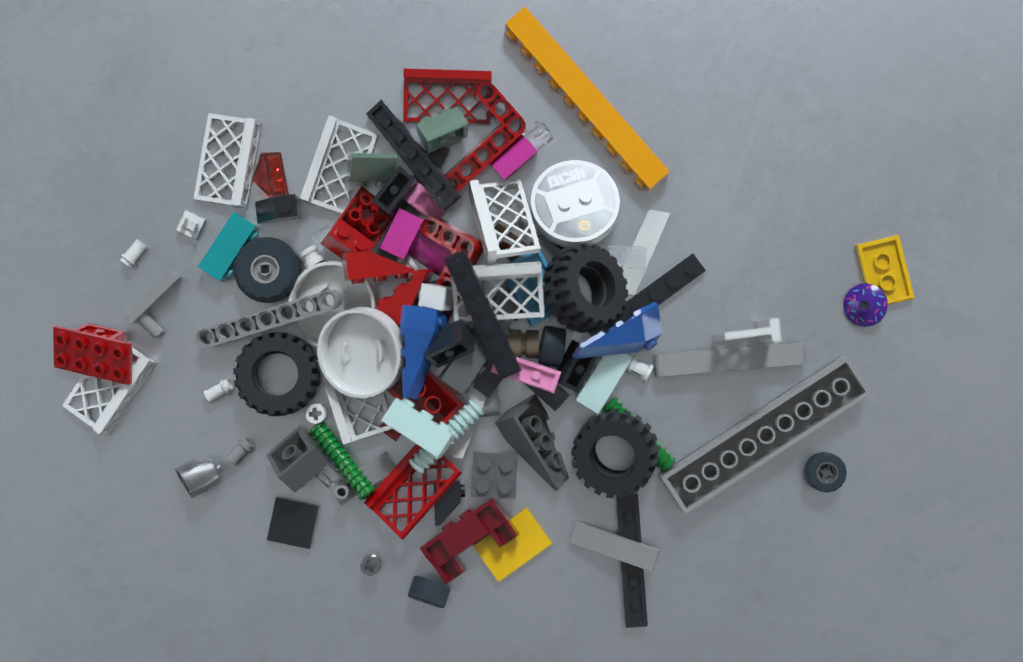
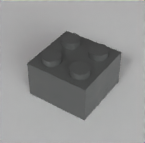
M300 426L266 455L278 478L294 493L304 487L310 479L329 464L316 442Z
M474 451L471 497L515 499L518 453Z

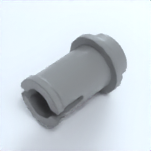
M247 438L240 439L238 446L226 457L233 465L237 466L249 452H253L255 446Z

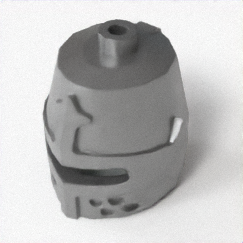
M210 457L191 460L175 468L178 478L191 498L207 492L221 482L219 475L222 472L220 464L215 465Z

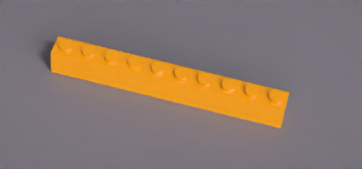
M523 7L505 23V34L512 42L516 40L521 46L519 49L526 58L531 57L533 59L536 70L541 75L543 73L547 75L550 79L548 80L550 86L555 91L558 89L564 95L562 98L570 108L572 106L576 108L579 119L584 124L587 122L593 128L591 130L593 135L598 140H604L607 144V151L613 157L615 155L618 156L622 161L620 163L622 168L627 173L632 172L636 177L634 181L642 190L646 188L649 191L670 172L526 7Z

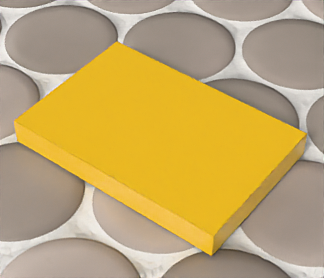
M899 235L855 245L864 284L868 283L880 288L887 297L888 305L914 299Z
M527 507L510 519L519 532V536L500 548L491 534H488L473 545L498 582L552 544Z

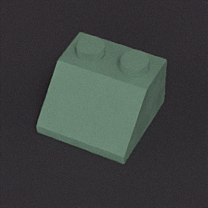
M448 107L441 110L439 115L435 117L427 116L422 118L416 124V131L427 154L467 137L468 122L457 107L453 109Z
M351 153L348 155V182H353V186H366V182H375L376 187H383L396 170L397 154Z

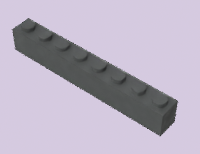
M540 234L537 236L540 250L547 263H550L552 258L560 253L561 249ZM505 280L501 287L510 294L512 291ZM498 290L492 300L499 306L507 296ZM509 298L501 308L510 314L514 313L519 306ZM518 319L499 320L506 337L511 331L509 326L513 320L517 321ZM475 325L472 327L475 351L448 363L437 379L457 395L467 394L474 386L472 381L475 376L481 375L487 366L485 362L489 354Z

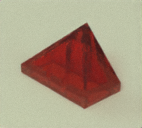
M281 152L261 153L252 181L269 197L289 195Z

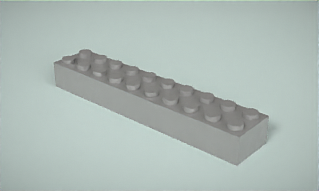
M842 356L681 460L667 471L661 473L659 477L681 511L686 515L872 393L849 357Z

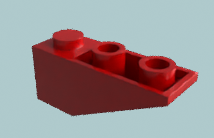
M369 251L342 254L345 280H351V284L365 283L364 278L372 277L374 282L387 280L386 276L395 275V279L409 278L408 273L415 272L410 267Z

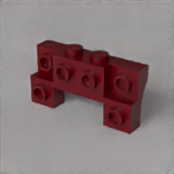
M494 498L472 512L470 509L459 515L461 520L455 524L452 521L441 528L442 533L420 547L424 556L433 565L445 584L466 571L457 556L488 534H491L499 548L520 535L510 518L504 514Z

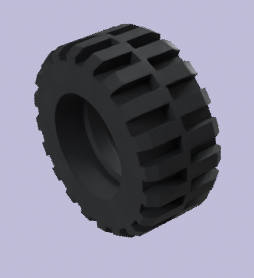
M594 244L575 246L553 257L546 267V273L543 276V282H545V285H543V293L546 296L544 299L545 303L549 305L551 315L557 317L556 321L562 326L566 325L565 328L571 331L585 333L608 326L620 318L623 309L626 307L627 301L625 298L628 297L626 285L628 283L627 279L623 276L624 270L622 266H618V260L614 256H610V252L604 248L601 249L600 246ZM579 273L590 285L592 303L585 299L580 290Z
M283 332L264 333L262 336L251 339V342L245 344L241 349L242 353L237 355L235 360L237 365L236 368H233V374L236 376L234 385L239 390V397L244 399L246 405L250 409H255L257 413L276 417L298 412V410L306 407L309 404L308 402L315 397L317 387L320 386L319 376L321 373L316 361L318 360L317 355L314 354L312 347L306 344L303 339L292 334ZM275 353H281L290 357L298 369V379L295 386L289 392L282 395H273L266 392L260 386L257 376L261 361Z
M611 409L608 413L605 410L599 412L597 416H592L588 419L573 441L574 446L571 449V455L574 456V459L572 460V466L578 469L576 472L578 479L583 478L585 480L583 485L588 489L590 486L593 487L595 494L600 495L603 492L606 493L607 498H613L615 494H618L619 498L626 497L628 493L633 495L638 492L639 488H643L648 483L657 466L659 445H656V434H651L650 429L652 427L648 422L646 424L641 422L642 417L639 415L635 417L630 416L631 411L624 410L623 413H619L618 409ZM605 436H617L626 440L635 453L636 459L633 466L623 471L612 470L606 467L597 456V442Z

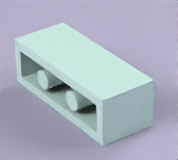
M630 355L598 356L600 360L596 366L593 365L587 376L589 378L583 384L579 393H574L577 396L575 400L598 414L633 359Z
M395 398L381 421L434 456L441 458L455 437L451 433L452 428L442 421L440 424H437L432 420L434 416L423 409L421 412L413 408L415 404L407 398H403V400Z

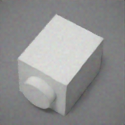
M422 283L418 293V306L438 310H452L453 293L451 287Z

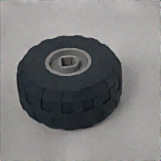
M260 237L249 241L240 249L234 261L233 273L237 286L247 297L261 303H274L290 295L297 278L301 274V268L297 254L287 243L273 237Z

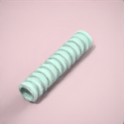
M470 399L468 401L469 404H465L463 406L464 409H460L458 411L459 414H455L454 419L449 420L448 426L452 428L451 433L455 435L450 444L453 445L454 440H458L459 435H463L464 430H468V426L470 424L473 425V421L475 419L478 420L480 414H484L483 409L474 400ZM420 448V453H415V458H410L409 463L418 473L424 474V470L429 469V465L434 464V460L439 458Z

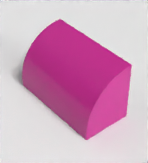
M521 134L489 165L503 181H506L536 156L538 151Z
M399 208L380 249L404 260L423 219Z
M418 230L407 254L440 276L446 266L443 259L451 255L452 252L426 237L421 230Z

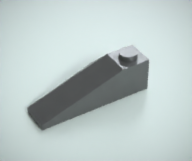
M534 394L506 411L495 424L507 443L557 491L568 480L569 476L561 453L556 451L553 442L556 438L554 432L550 433L546 421L549 420L548 414L537 395Z

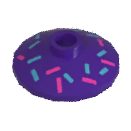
M868 283L858 284L845 295L843 303L844 313L855 325L862 327L873 326L879 323L886 315L888 309L887 297L876 285ZM863 301L869 303V307L866 310L861 308Z

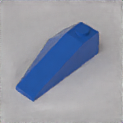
M654 302L632 313L633 317L625 323L622 320L615 323L607 331V334L602 331L581 343L572 356L574 359L635 353L645 348L646 350L652 349L658 344L657 340L662 335L658 304Z
M402 305L400 335L405 336V348H401V356H404L406 366L402 370L404 398L417 400L432 364L424 357V353L441 328L447 325L446 312L431 308Z

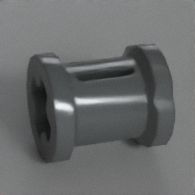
M368 554L360 564L362 573L374 576L380 570L382 561L378 555ZM369 560L372 563L376 562L374 570L371 567H366Z

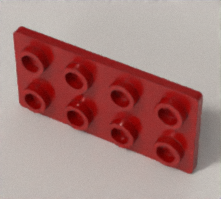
M86 323L75 330L55 326L53 327L54 367L130 385L132 383V344L124 341L125 331L90 323Z

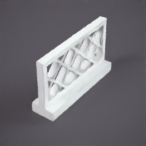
M208 113L193 199L248 208L262 128L260 121L252 118L245 119ZM214 119L221 120L225 125L218 133H215L213 130ZM237 123H243V132L236 137L231 128ZM229 131L233 140L224 146L219 137ZM216 140L221 149L212 155L209 151V145ZM237 143L240 147V152L232 158L227 149ZM225 152L230 161L220 167L215 159ZM213 162L218 170L208 176L205 172L206 165ZM233 164L236 174L229 180L223 171ZM221 174L226 183L217 189L211 180ZM209 183L214 192L207 197L201 196L202 187ZM228 186L233 191L231 200L223 199L220 194Z
M328 115L299 200L342 214L344 210L337 207L334 199L346 194L350 203L360 186H355L346 190L341 179L348 176V173L340 176L335 167V164L344 160L348 163V156L342 144L353 139L358 149L354 153H363L365 150H367V153H372L378 134ZM339 125L348 128L352 137L340 142L336 134ZM362 134L372 137L369 146L363 149L360 148L356 137ZM334 138H336L337 144L332 145ZM339 146L344 158L333 162L329 155L330 150ZM327 159H329L331 164L325 166ZM332 166L337 178L326 183L322 176L323 170ZM320 179H321L322 182H323V185H321V186L318 187V184H319ZM339 180L344 192L333 197L327 185ZM325 187L330 199L324 202L315 200L316 190ZM353 191V194L350 198L348 193ZM332 201L334 206L326 203Z
M521 179L479 184L478 180L470 181L469 198L486 263L494 264L497 258L539 253L541 248ZM517 187L518 192L513 196L506 192V190ZM492 190L497 195L492 199L486 196L484 191ZM501 196L510 200L507 206L497 202ZM514 203L523 207L520 213L510 209ZM493 206L502 210L498 216L489 211ZM508 213L515 217L512 223L503 220L502 217ZM519 220L528 224L525 230L515 226ZM498 223L507 228L503 234L494 230ZM511 230L520 235L516 241L507 237ZM526 238L533 242V246L525 247L520 242ZM504 241L512 246L510 249L500 250L499 245Z
M541 262L473 266L480 282L489 280L495 285L487 297L490 303L496 307L494 312L498 320L544 317ZM538 277V286L533 292H530L522 285L527 278ZM452 279L454 322L462 319L464 322L472 321L470 315L459 316V306L463 303V300L458 303V296L460 298L461 296ZM495 279H501L498 283L494 281ZM505 279H512L518 284L510 294L500 286ZM519 287L529 294L522 304L512 297ZM497 288L507 296L499 306L489 298ZM537 291L539 293V299L534 295ZM531 297L539 303L540 312H529L524 307ZM509 298L519 306L514 313L510 314L501 308ZM522 309V310H523L524 312H526V313H518V312Z
M779 318L755 322L756 329L713 335V340L722 341L757 336L758 344L782 341Z
M132 347V354L139 357V359L132 366V383L130 385H115V382L110 381V387L100 388L99 378L83 374L62 406L91 426L98 434L108 436L157 362ZM94 378L96 390L86 391V381ZM111 390L112 399L108 403H103L101 392ZM97 393L98 405L88 407L87 395ZM82 396L84 408L75 409L71 406L75 397ZM99 408L100 417L95 423L90 419L89 410Z
M316 360L343 444L393 429L389 425L380 428L372 424L378 412L385 415L389 409L384 392L378 394L381 401L377 408L366 403L368 398L362 401L348 396L345 401L343 393L335 389L325 378L319 362ZM350 398L361 403L356 415L347 409ZM364 405L375 410L370 422L359 417ZM382 405L384 408V412L380 410ZM358 419L368 424V427L363 434L356 436L353 426ZM371 426L376 428L375 430L369 431Z

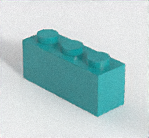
M233 211L198 265V268L220 282L229 280L234 274V261L238 252L249 241L257 239L259 227Z

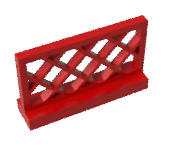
M403 69V122H419L425 113L431 116L427 111L436 102L442 109H445L438 100L448 92L456 100L450 108L452 109L459 103L467 112L464 117L470 115L473 118L466 119L468 123L490 124L491 115L487 110L486 119H476L471 113L481 104L479 101L470 110L460 101L469 92L476 99L475 94L471 90L477 84L484 82L492 83V71ZM409 82H418L423 88L415 98L409 92ZM421 82H426L430 84L427 87H425ZM434 83H440L446 89L437 99L428 90ZM443 83L452 84L447 88ZM456 83L462 84L467 89L459 99L450 91ZM466 84L474 85L469 89ZM488 87L487 94L483 97L484 99L486 97L488 98L491 94V91ZM425 91L435 100L426 109L417 101ZM408 95L413 99L409 104ZM415 102L423 112L418 117H408V108Z
M418 444L412 447L375 489V492H372L364 501V504L373 510L402 540L462 474L443 455L437 459V465H429L430 468L424 470L425 473L422 474L421 482H412V475L416 470L410 465L409 459H414V454H419L420 448L424 449ZM442 468H451L454 473L448 479L442 480ZM437 469V480L427 481V470ZM437 484V492L433 496H427V485ZM422 485V497L412 498V486ZM401 487H408L407 498L398 499V491ZM413 501H422V509L418 513H412ZM407 502V514H397L398 503ZM393 503V515H384L381 512L386 504ZM407 517V526L400 531L397 528V518Z

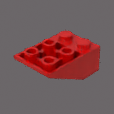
M361 186L320 244L341 259L344 253L370 252L393 217L372 201L375 196Z
M417 270L410 276L411 281L405 284L401 283L392 290L394 294L380 299L375 304L377 306L375 309L389 316L400 329L402 305L419 307L418 293L422 283L429 284L434 271Z

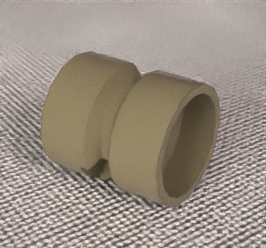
M521 330L510 331L508 341L516 357L520 358L523 354L526 358H539V330H527L525 333H522Z

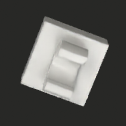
M185 210L176 230L198 240L207 220Z

